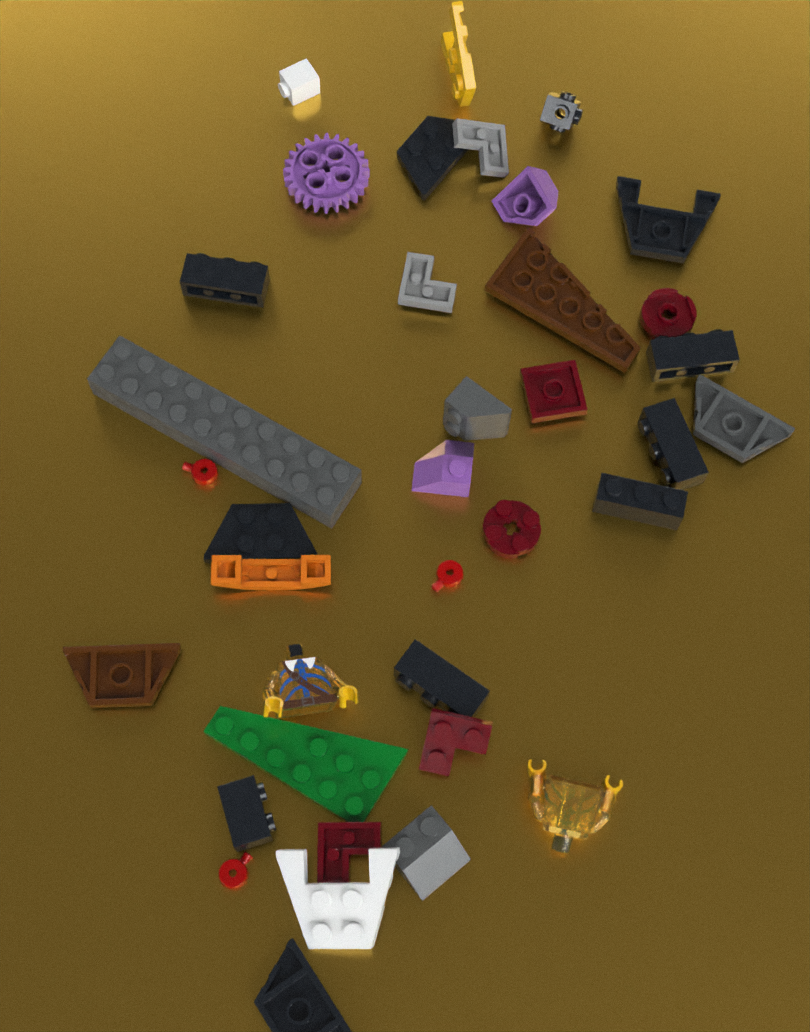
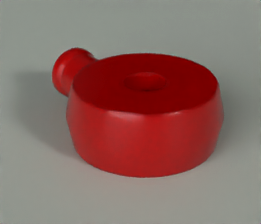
M199 459L194 464L185 461L182 466V470L191 472L192 479L202 486L212 484L218 476V468L210 459Z
M454 560L443 561L437 567V581L431 585V588L435 592H439L443 586L448 588L457 586L464 576L461 565Z
M245 851L240 859L226 860L218 871L221 884L228 889H237L243 886L248 878V868L246 865L253 857ZM232 871L237 872L236 876L231 877L230 873Z

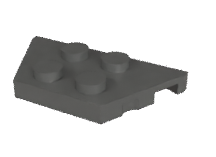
M699 374L695 383L693 435L739 462L744 463L789 438L794 432V427Z

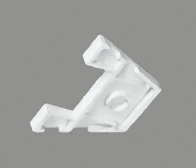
M400 847L370 848L368 850L370 882L308 883L307 849H279L276 851V858L308 949H371L374 947L385 908L384 904L388 889L391 887L394 876L393 871L399 858Z

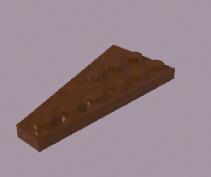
M530 227L527 228L485 285L484 291L623 373H626L640 352L641 347L620 324H615L606 314L607 310L592 299L586 287L563 263L558 262L551 254V249L535 237V232Z

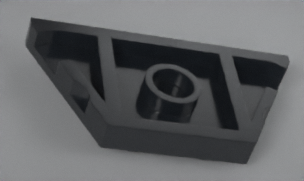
M427 116L397 150L398 161L407 170V176L411 182L415 183L419 190V196L424 201L469 150L454 147L452 123L455 120Z
M290 503L232 504L204 554V562L211 563L212 555H242V559H301V555H317V552Z
M293 938L290 939L277 964L274 965L265 985L254 1000L256 1007L272 1032H352Z

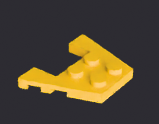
M462 1L451 3L449 15L453 31L442 33L440 40L446 60L447 72L452 80V95L454 99L458 100L459 107L469 106L476 90L471 53H468L466 47L467 27L466 25L463 26L460 12L464 11Z

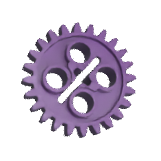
M325 133L324 139H320L315 134L314 141L311 142L308 138H304V146L296 143V152L289 151V159L284 160L285 168H283L285 187H288L289 196L294 195L295 203L303 201L304 209L313 205L314 212L316 213L320 207H323L325 214H327L329 207H333L337 213L339 212V205H343L348 209L349 200L357 203L358 195L364 196V187H368V178H370L368 159L364 158L363 150L358 151L357 143L349 146V138L341 142L339 141V134H336L334 139H330L328 133Z

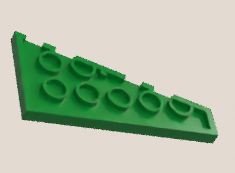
M224 706L218 708L203 731L208 737L345 822H365L409 750Z

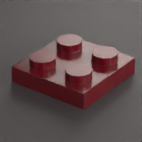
M576 360L520 369V377L531 424L587 414L588 408Z

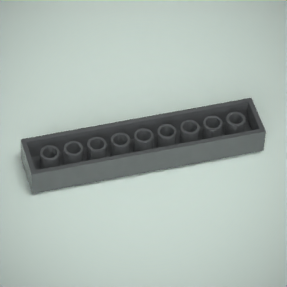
M120 335L87 378L94 395L283 502L290 503L292 507L331 529L362 483V473L358 467Z

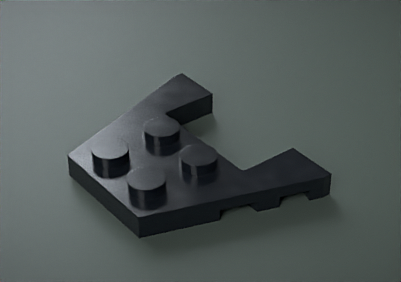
M618 176L616 190L630 254L684 263L715 210L721 194L697 190L693 213L638 204L641 180Z

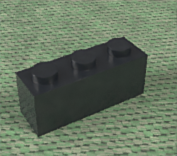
M187 253L180 278L183 296L264 308L270 282L267 265L255 261L250 263L236 261L229 257L223 259L215 258L203 253Z
M716 329L704 334L685 333L681 336L670 338L668 336H659L650 340L646 351L652 382L698 377L699 374L709 376L734 373L740 361L733 330L723 331Z
M675 398L644 407L637 422L638 428L642 436L646 435L651 458L654 461L657 460L659 464L660 477L663 484L679 490L703 484L709 471Z
M601 473L592 512L677 530L684 517L688 491Z
M416 639L394 667L395 681L402 688L408 691L412 688L421 694L420 699L432 708L438 706L444 711L475 718L489 697L490 690Z

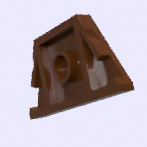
M180 643L63 647V653L91 708L152 706L181 652Z

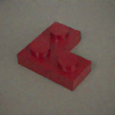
M432 708L419 769L449 776L455 748L486 755L493 722Z
M318 822L317 883H350L351 855H369L368 850L370 848H382V822Z

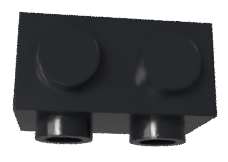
M254 775L217 786L236 852L273 841L271 832L277 830L272 813L266 814L262 802L267 801L268 798L263 782L257 784Z

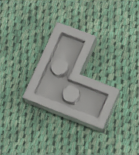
M456 118L452 123L454 147L478 150L480 174L505 178L509 174L505 125Z
M407 252L398 304L452 313L457 284L431 280L434 256Z

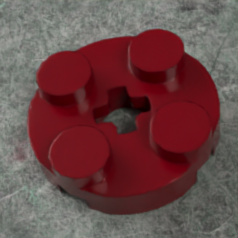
M661 288L653 291L644 301L640 311L641 324L652 340L659 336H668L670 338L691 333L697 317L696 306L692 299L687 295L684 297L678 293V290L673 288ZM665 310H668L669 314H674L675 316L672 319H666L662 315Z
M500 500L487 512L483 521L482 533L488 543L487 546L496 555L508 559L518 558L519 555L530 553L536 547L541 534L539 514L523 502ZM513 523L520 532H513L512 535H508L507 529L504 526Z

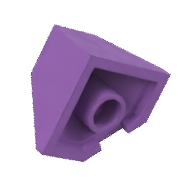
M527 166L492 200V203L503 222L538 226L556 209L559 191L546 170Z
M445 440L416 461L412 491L469 497L474 443Z

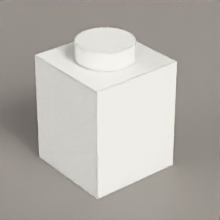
M307 58L279 71V91L284 98L288 97L293 106L320 94L319 76Z

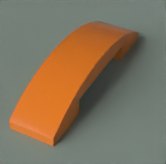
M212 555L211 585L233 589L267 591L298 590L331 585V555H301V559H242V555Z

